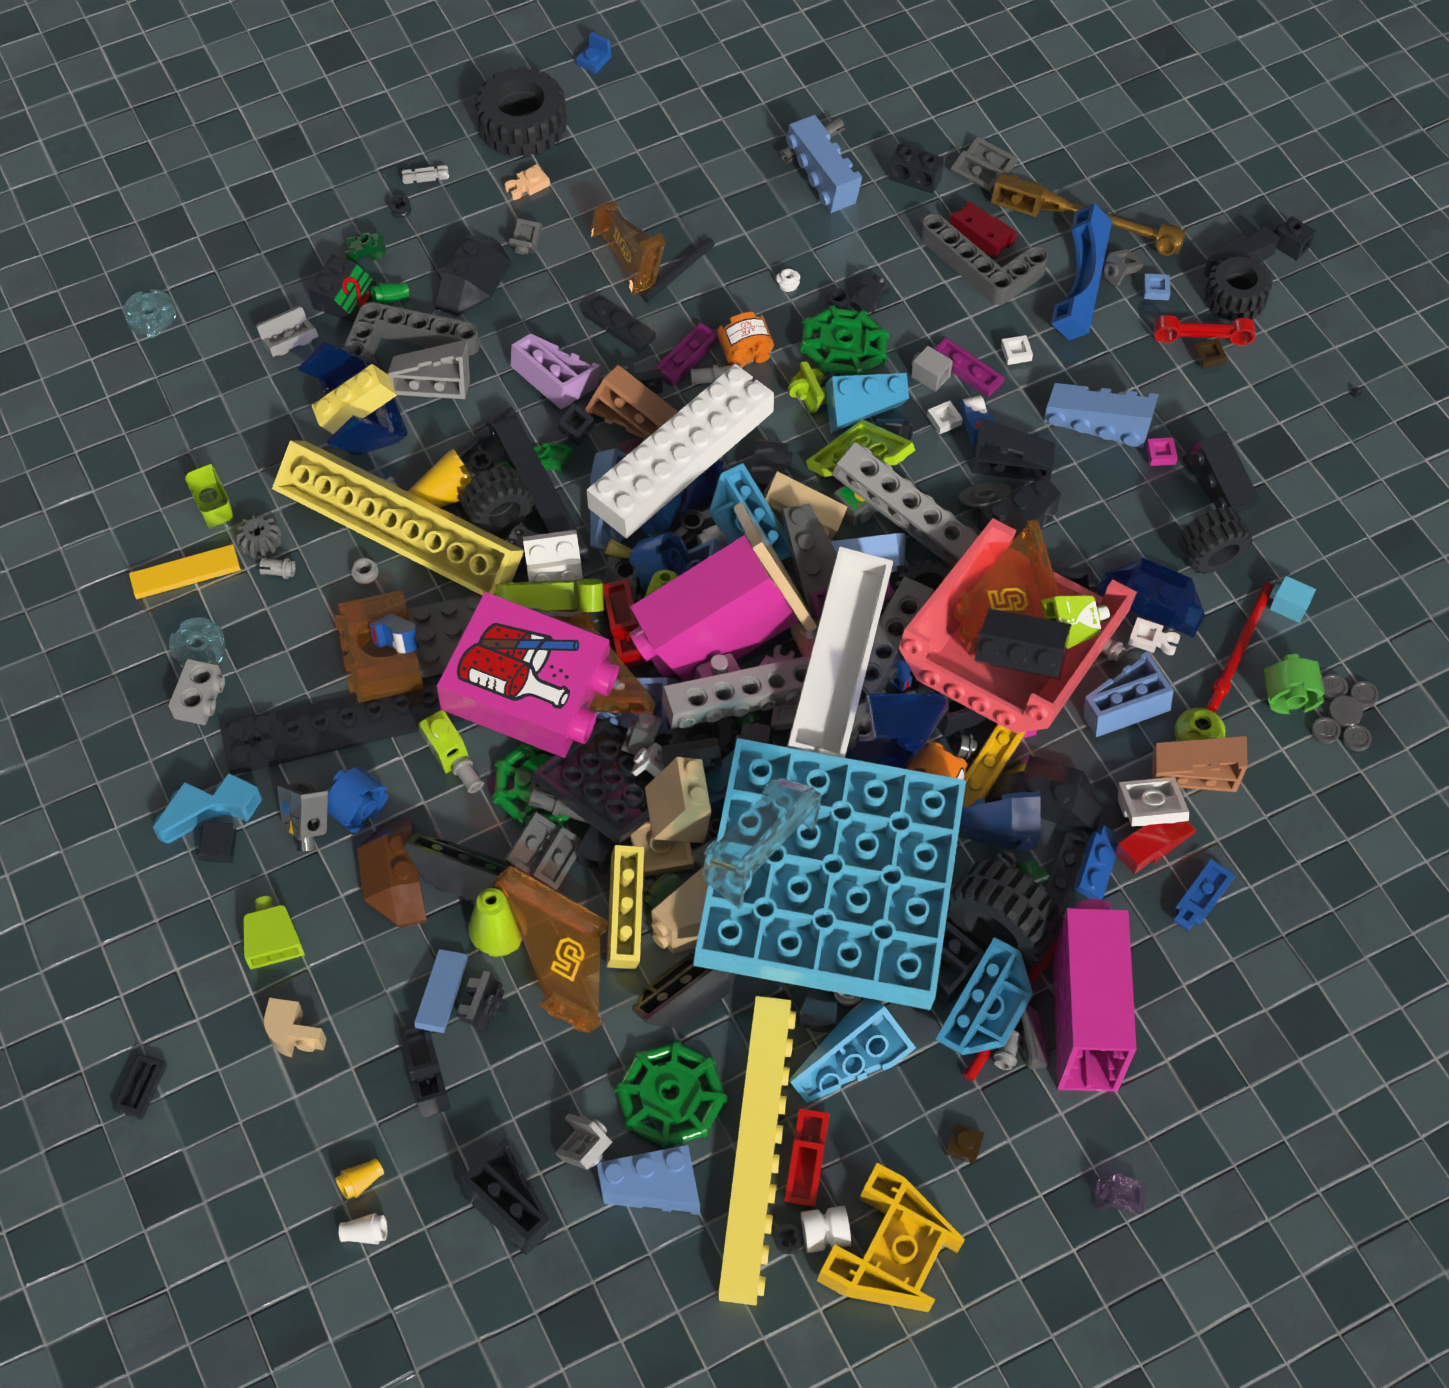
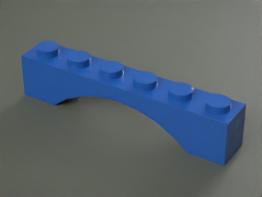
M1095 203L1075 212L1071 231L1076 249V277L1068 296L1063 301L1055 304L1051 324L1069 341L1084 336L1090 331L1112 220Z

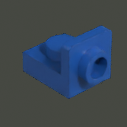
M591 32L589 34V45L576 58L577 65L596 74L611 58L610 40Z

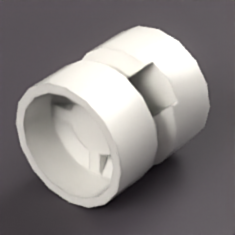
M845 1206L830 1207L824 1215L818 1209L801 1212L803 1237L807 1253L824 1251L827 1244H830L832 1248L834 1244L841 1248L851 1247L849 1221Z

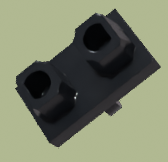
M483 971L481 977H470L467 984V993L474 998L472 1003L463 1002L460 1004L456 1013L462 1022L471 1024L478 1032L486 1033L490 1019H495L498 1011L506 1012L509 1003L502 999L505 993L502 989L503 984L493 978L492 972Z

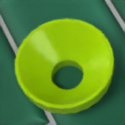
M1201 707L1191 708L1183 712L1174 727L1176 741L1225 738L1226 732L1223 720L1219 715ZM1197 719H1205L1210 723L1211 727L1208 730H1201L1196 727L1195 721Z

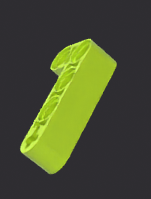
M601 579L511 582L495 585L497 597L528 609L538 608L543 611L579 609L580 612H599L604 610L603 582Z

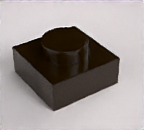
M1218 338L1194 344L1193 352L1202 369L1226 364L1227 355Z
M955 1123L946 1155L975 1164L984 1132Z

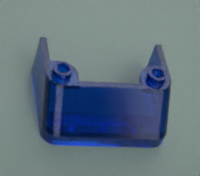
M323 342L298 367L300 372L318 378L321 389L326 395L371 364L381 370L372 360ZM392 398L364 418L353 415L327 440V443L351 454L362 455L399 443L408 433L396 402Z
M869 694L867 698L874 738L892 739L890 741H858L853 751L849 749L845 758L906 769L948 711L947 697L943 694Z

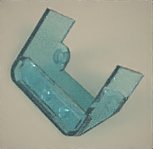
M780 778L777 781L772 779L764 788V795L719 842L713 841L704 852L706 859L704 862L703 880L740 909L744 901L746 882L801 823L811 831L816 827L822 794L813 787Z

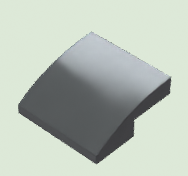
M977 136L967 152L963 150L951 167V172L992 192L1000 174L1008 175L1018 160L1016 156Z
M534 812L504 861L514 868L522 870V873L556 891L577 858V850L583 840L564 827L559 828L539 813Z

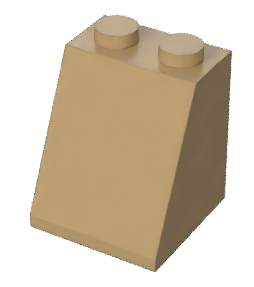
M676 757L645 787L652 836L656 840L704 843L706 841L711 808L702 759Z
M704 867L652 910V937L660 948H667L672 954L696 947L710 878V873Z

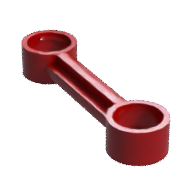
M1164 315L1154 321L1155 339L1162 343L1173 342L1179 337L1230 338L1233 344L1242 346L1250 344L1255 340V325L1248 318H1238L1230 324L1183 323L1179 322L1175 316Z

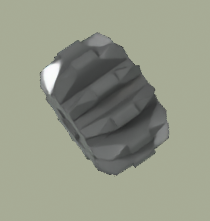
M264 514L260 518L252 515V520L250 521L243 519V526L237 527L236 542L240 546L244 555L250 554L253 559L258 555L266 558L268 552L275 554V547L281 546L280 538L282 535L276 521L273 518L267 519Z

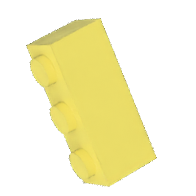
M371 364L311 406L319 426L338 436L397 396L389 375Z

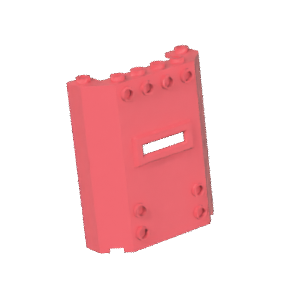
M992 518L905 628L899 650L918 681L1014 733L1048 729L1129 612L1137 592L1112 580L1107 587L1104 597L1076 584L1012 551L1010 547L1016 530ZM1003 589H1020L1025 592L1028 605L1026 608L1015 611L1013 602H1017L1018 599L1017 597H1010L1014 610L1004 611L1045 619L1041 600L1056 596H1093L1096 606L1106 605L1109 609V620L1100 622V635L1067 649L1061 679L1030 673L1025 674L1020 671L979 664L974 661L977 649L975 646L978 643L981 628L988 609H992L987 591L996 590L999 602H1001L1000 593ZM1017 590L1006 591L1003 594L1006 604H997L995 594L991 593L995 609L1010 608L1007 596L1018 594L1021 604H1017V607L1022 608L1025 604L1023 594Z

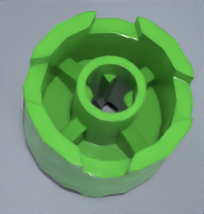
M1289 654L1283 657V661L1264 668L1263 673L1271 710L1276 713L1290 714L1289 709L1303 708V712H1308L1323 703L1324 686L1317 661L1300 658L1298 654Z

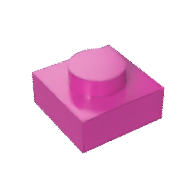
M1173 438L1147 440L1146 447L1150 466L1176 465L1178 458Z

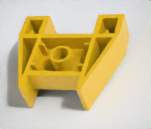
M877 1163L859 1200L886 1215L867 1253L861 1259L834 1244L817 1281L845 1297L929 1312L936 1299L921 1292L920 1289L942 1245L958 1253L965 1239L905 1177Z

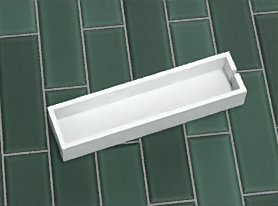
M733 365L587 489L588 508L627 539L766 419L774 410V392L758 380L753 382V377L738 365Z
M839 547L787 744L788 748L845 758L893 565L892 560Z

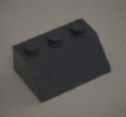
M989 608L979 634L974 661L979 664L1061 679L1072 624Z

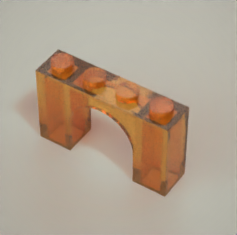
M400 590L339 603L340 615H335L338 630L344 631V635H340L339 638L342 651L348 652V655L343 656L346 672L351 671L352 676L347 677L350 693L356 692L358 702L424 689L415 651L389 657H373L362 651L364 645L373 638L369 623L391 613L409 621L403 591Z

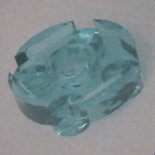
M156 289L150 290L151 293L145 294L142 291L137 292L124 305V317L127 325L134 332L146 334L148 337H156L176 317L171 298L166 293ZM146 310L149 312L154 310L151 314H145Z
M202 617L188 619L179 625L180 628L175 634L174 632L171 634L169 647L174 659L181 668H184L187 659L215 665L221 662L222 654L226 647V640L221 627L211 623L209 619ZM197 639H200L203 643L200 647H191Z

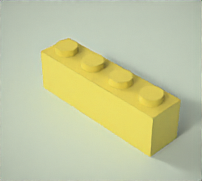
M615 845L611 854L607 944L608 968L636 969L640 962L644 847Z

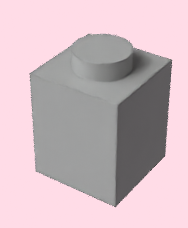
M927 346L921 353L918 352L913 357L911 377L936 392L951 376L953 360Z

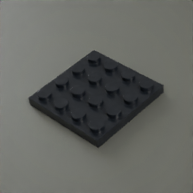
M604 719L594 726L586 744L574 741L565 758L555 755L533 772L532 780L619 845L650 820L645 787L655 777L646 769L637 776L632 773L635 765L633 761L635 755L621 750L627 735Z

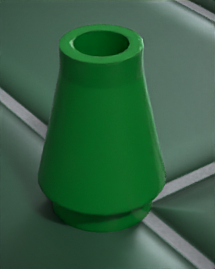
M406 282L376 283V286H371L372 300L374 303L389 305L409 297L408 285Z

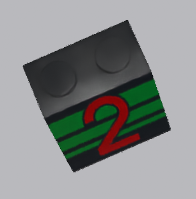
M331 254L309 288L313 309L355 322L361 307L372 301L371 286H376L377 282L354 261Z

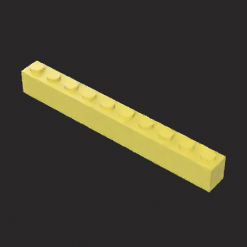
M759 996L755 998L719 1287V1301L757 1305V1297L764 1296L766 1277L760 1276L761 1264L767 1265L769 1246L764 1245L765 1233L771 1234L773 1215L767 1214L768 1203L774 1204L776 1185L771 1184L772 1173L778 1174L780 1155L774 1154L775 1143L781 1144L783 1125H778L779 1114L785 1115L787 1096H781L782 1085L788 1086L790 1068L784 1067L785 1057H791L793 1039H788V1030L795 1028L796 1011H791V1000Z

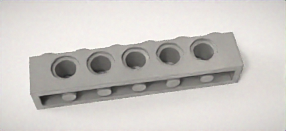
M856 442L840 459L832 473L840 482L952 568H954L978 537L971 527L963 525L956 519L954 514L942 509L935 503L932 497L921 493L910 480L899 476L889 464L881 462L872 455L868 448L860 446ZM861 470H867L871 475H865ZM882 486L889 487L891 492L884 490ZM903 502L910 503L913 508L905 506ZM924 518L931 519L933 524L927 523ZM945 534L952 535L954 540L948 539Z
M810 656L664 686L662 702L671 729L678 727L688 728L694 724L706 721L716 722L721 718L729 716L739 717L757 710L767 711L785 704H798L803 683L798 680L804 681ZM718 697L726 698V700H721Z

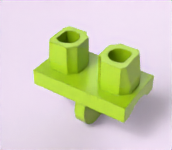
M801 362L799 365L800 371L791 378L792 383L788 387V392L791 397H799L800 400H803L809 413H816L820 405L827 404L826 388L820 387L823 381V373L820 368L811 369L808 362Z

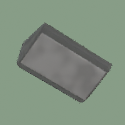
M1028 1005L1018 1022L1027 1068L1029 1070L1047 1068L1050 1066L1040 1015L1035 1008Z

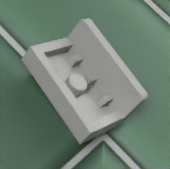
M301 306L292 308L256 325L263 346L273 357L284 355L289 352V349L298 345H307L312 339L319 337L315 327L307 320Z
M568 1114L565 1120L575 1131L555 1154L563 1162L588 1170L602 1159V1153L609 1147L612 1141L605 1134L607 1132L606 1127L597 1119L589 1120L584 1115Z

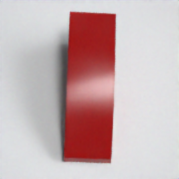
M629 579L603 584L610 627L621 669L648 663L630 636V632L639 627L640 624L630 608L635 602Z
M1188 821L1146 825L1120 842L1115 854L1133 874H1136L1150 862L1155 863L1193 835L1196 829Z
M799 1108L784 1202L815 1207L830 1113Z

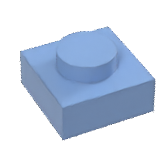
M1145 274L1143 279L1144 299L1169 300L1170 275Z

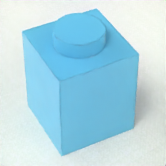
M1286 576L1282 584L1276 583L1269 598L1273 599L1270 610L1300 623L1316 589Z

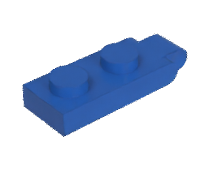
M1102 824L1097 829V832L1094 831L1089 837L1073 888L1089 899L1103 900L1116 858L1115 852L1118 845L1115 841L1117 832Z
M1211 859L1176 906L1175 910L1179 913L1173 922L1187 931L1191 929L1194 923L1200 926L1236 875Z

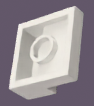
M576 530L523 537L529 582L583 579Z
M1175 777L1119 782L1118 802L1124 817L1129 818L1131 826H1146L1189 820V810Z

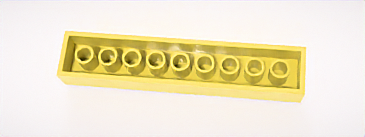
M290 440L272 487L273 490L482 596L484 592L496 596V584L512 582L525 551L307 441Z

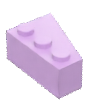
M529 334L512 344L511 367L560 409L565 408L599 387L601 365L594 362L590 365L579 360V355L574 353L568 355L558 350L559 346L533 334Z

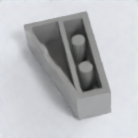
M467 340L393 356L388 375L396 394L465 399L470 384Z

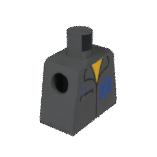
M306 782L279 785L278 796L284 832L296 837L297 851L314 850V836L324 835L327 832L328 791Z

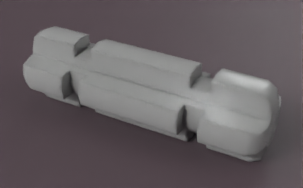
M439 165L435 169L434 166L415 168V171L406 169L402 171V180L404 184H413V181H417V183L436 181V178L446 180L449 178L447 165Z

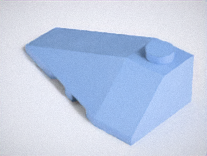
M905 533L830 541L837 553L839 547H844L892 560L891 572L898 571L897 566L904 565Z

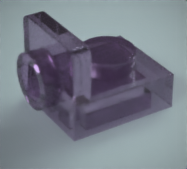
M1117 1173L1097 1180L1094 1191L1096 1197L1095 1208L1104 1210L1112 1207L1134 1215L1144 1213L1146 1183Z

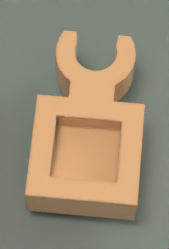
M536 164L516 174L517 180L507 181L505 183V191L513 190L511 192L512 199L517 200L521 198L524 192L532 195L550 186V180Z

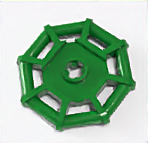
M831 305L825 311L803 320L802 341L799 349L801 353L806 354L821 368L822 373L831 372L851 376L862 375L872 368L886 363V346L889 333L886 329H882L875 323L865 310L860 312L836 308L834 305ZM827 320H830V321H831V323L828 324V325H827V322L823 324V322H825V321H827ZM862 324L866 327V332L861 328ZM815 331L820 334V337L812 339V333ZM842 338H847L848 342H844L841 340ZM870 341L877 342L876 348L870 346ZM816 349H821L823 356ZM862 357H870V359L864 361L863 363H859L862 360ZM834 360L849 362L850 365L834 363Z
M522 742L502 760L496 761L494 765L496 768L495 793L492 795L494 803L499 804L517 821V825L522 828L527 824L533 811L542 809L528 805L533 787L547 792L541 786L538 788V784L532 780L533 772L556 755L540 754L535 756L534 751L545 750ZM528 753L529 760L519 768L512 767L514 763ZM507 775L514 777L515 780L514 789L508 791L506 790ZM517 798L526 806L525 810L521 811L511 800ZM540 814L559 828L563 827V823L570 818L559 814L558 816Z
M674 1040L673 1043L645 1051L637 1050L633 1053L634 1058L619 1084H616L614 1087V1093L618 1095L624 1116L625 1129L628 1132L633 1131L660 1145L661 1149H668L670 1146L697 1138L705 1139L709 1135L708 1131L723 1104L727 1103L728 1098L723 1092L715 1066L716 1060L713 1057L708 1058L681 1044L680 1040ZM672 1055L671 1061L666 1062V1065L653 1066L650 1061ZM680 1056L692 1062L697 1067L693 1070L679 1063L678 1057ZM641 1068H645L647 1073L640 1085H633L632 1083ZM702 1074H706L711 1092L702 1091L698 1081V1077ZM672 1087H675L678 1096L670 1100L666 1099L663 1090H670ZM631 1094L639 1095L643 1109L637 1114L634 1111L630 1097ZM701 1101L711 1102L699 1121L694 1114ZM647 1117L663 1124V1133L642 1123V1121ZM684 1121H689L693 1126L669 1134L670 1125H680Z

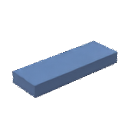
M439 949L415 1019V1028L440 1033L445 1032L467 965V954Z

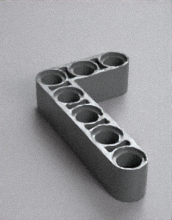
M929 214L923 219L922 242L994 304L1001 305L1007 303L1041 279L1045 274L1048 253L1041 247L1028 249L1001 268L942 216Z
M370 302L361 307L343 347V353L347 369L353 374H358L370 365L381 338L428 348L467 340L468 356L478 352L480 343L477 327L473 323Z

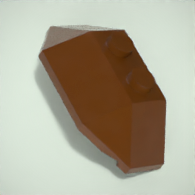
M412 818L383 823L357 848L364 902L391 920L397 927L427 922L421 877L404 848L405 843L414 835Z

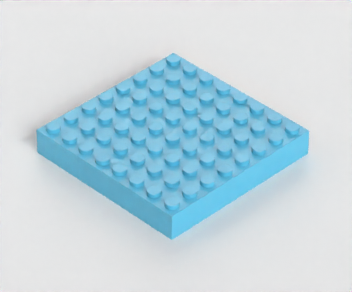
M737 738L693 966L930 1010L936 996L966 780Z

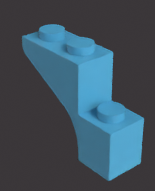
M228 774L224 781L217 784L213 796L184 782L181 788L176 790L171 796L170 803L165 811L156 817L153 829L160 841L171 843L203 825L204 821H210L216 817L231 816L248 822L261 803L262 797L256 786L231 774Z

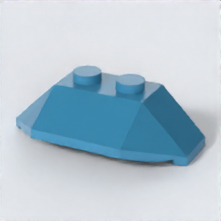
M742 463L721 473L709 513L727 543L731 544L740 537L746 536L734 510V506L743 502L781 562L790 558L791 555L784 529L744 464Z
M995 937L993 938L935 1040L961 1055L1005 1046L1033 997L1020 950Z

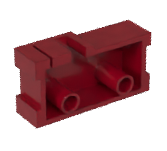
M970 201L966 203L965 208L959 212H954L950 217L949 223L994 260L1000 256L1001 251L1015 244L1017 232L998 218L990 216Z

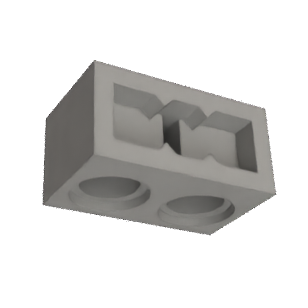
M187 659L168 705L174 719L206 725L209 716H212L215 712L217 695L223 691L225 686V678L221 673L219 665Z

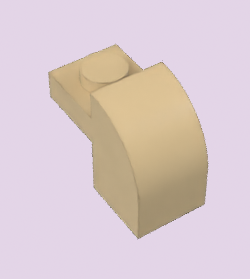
M269 998L264 1016V1026L277 1051L292 1057L295 1046L306 1052H313L314 1049L324 1050L326 1037L322 1028L300 1025L303 1011L299 1002Z

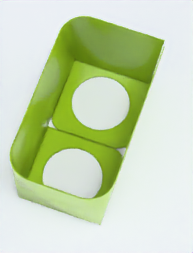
M212 464L191 471L186 475L185 480L209 529L234 519L229 498L214 466L212 468ZM204 489H214L217 492V498L211 503L200 501L199 494Z

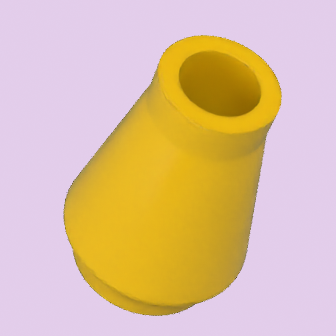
M374 1158L369 1162L342 1170L341 1175L336 1177L335 1180L346 1199L351 1197L357 1198L378 1177L382 1176L384 1171L379 1161Z

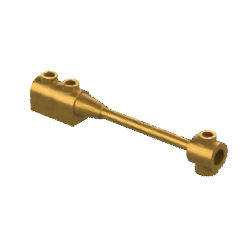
M1002 173L995 182L991 199L992 204L1033 217H1037L1040 210L1066 211L1075 214L1076 211L1085 208L1068 202V200L1048 190L1040 182L1031 183L1020 179L1017 175L1009 176ZM1106 214L1112 220L1111 226L1155 239L1154 247L1157 248L1160 254L1164 256H1170L1173 253L1179 254L1186 231L1182 230L1179 226L1162 224L1160 230H1156Z

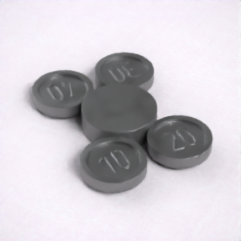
M1337 674L1324 676L1322 678L1324 686L1323 696L1333 701L1328 708V717H1321L1314 722L1312 726L1313 737L1320 743L1331 744L1339 738L1341 729H1346L1343 734V742L1346 747L1357 752L1366 750L1371 744L1372 736L1367 728L1358 724L1363 716V708H1369L1376 704L1379 698L1378 689L1372 683L1361 681L1353 685L1350 696H1345L1348 691V684L1343 677Z

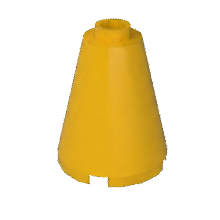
M452 449L407 492L441 508L461 501V494L465 491V486L471 483L472 477L456 451Z

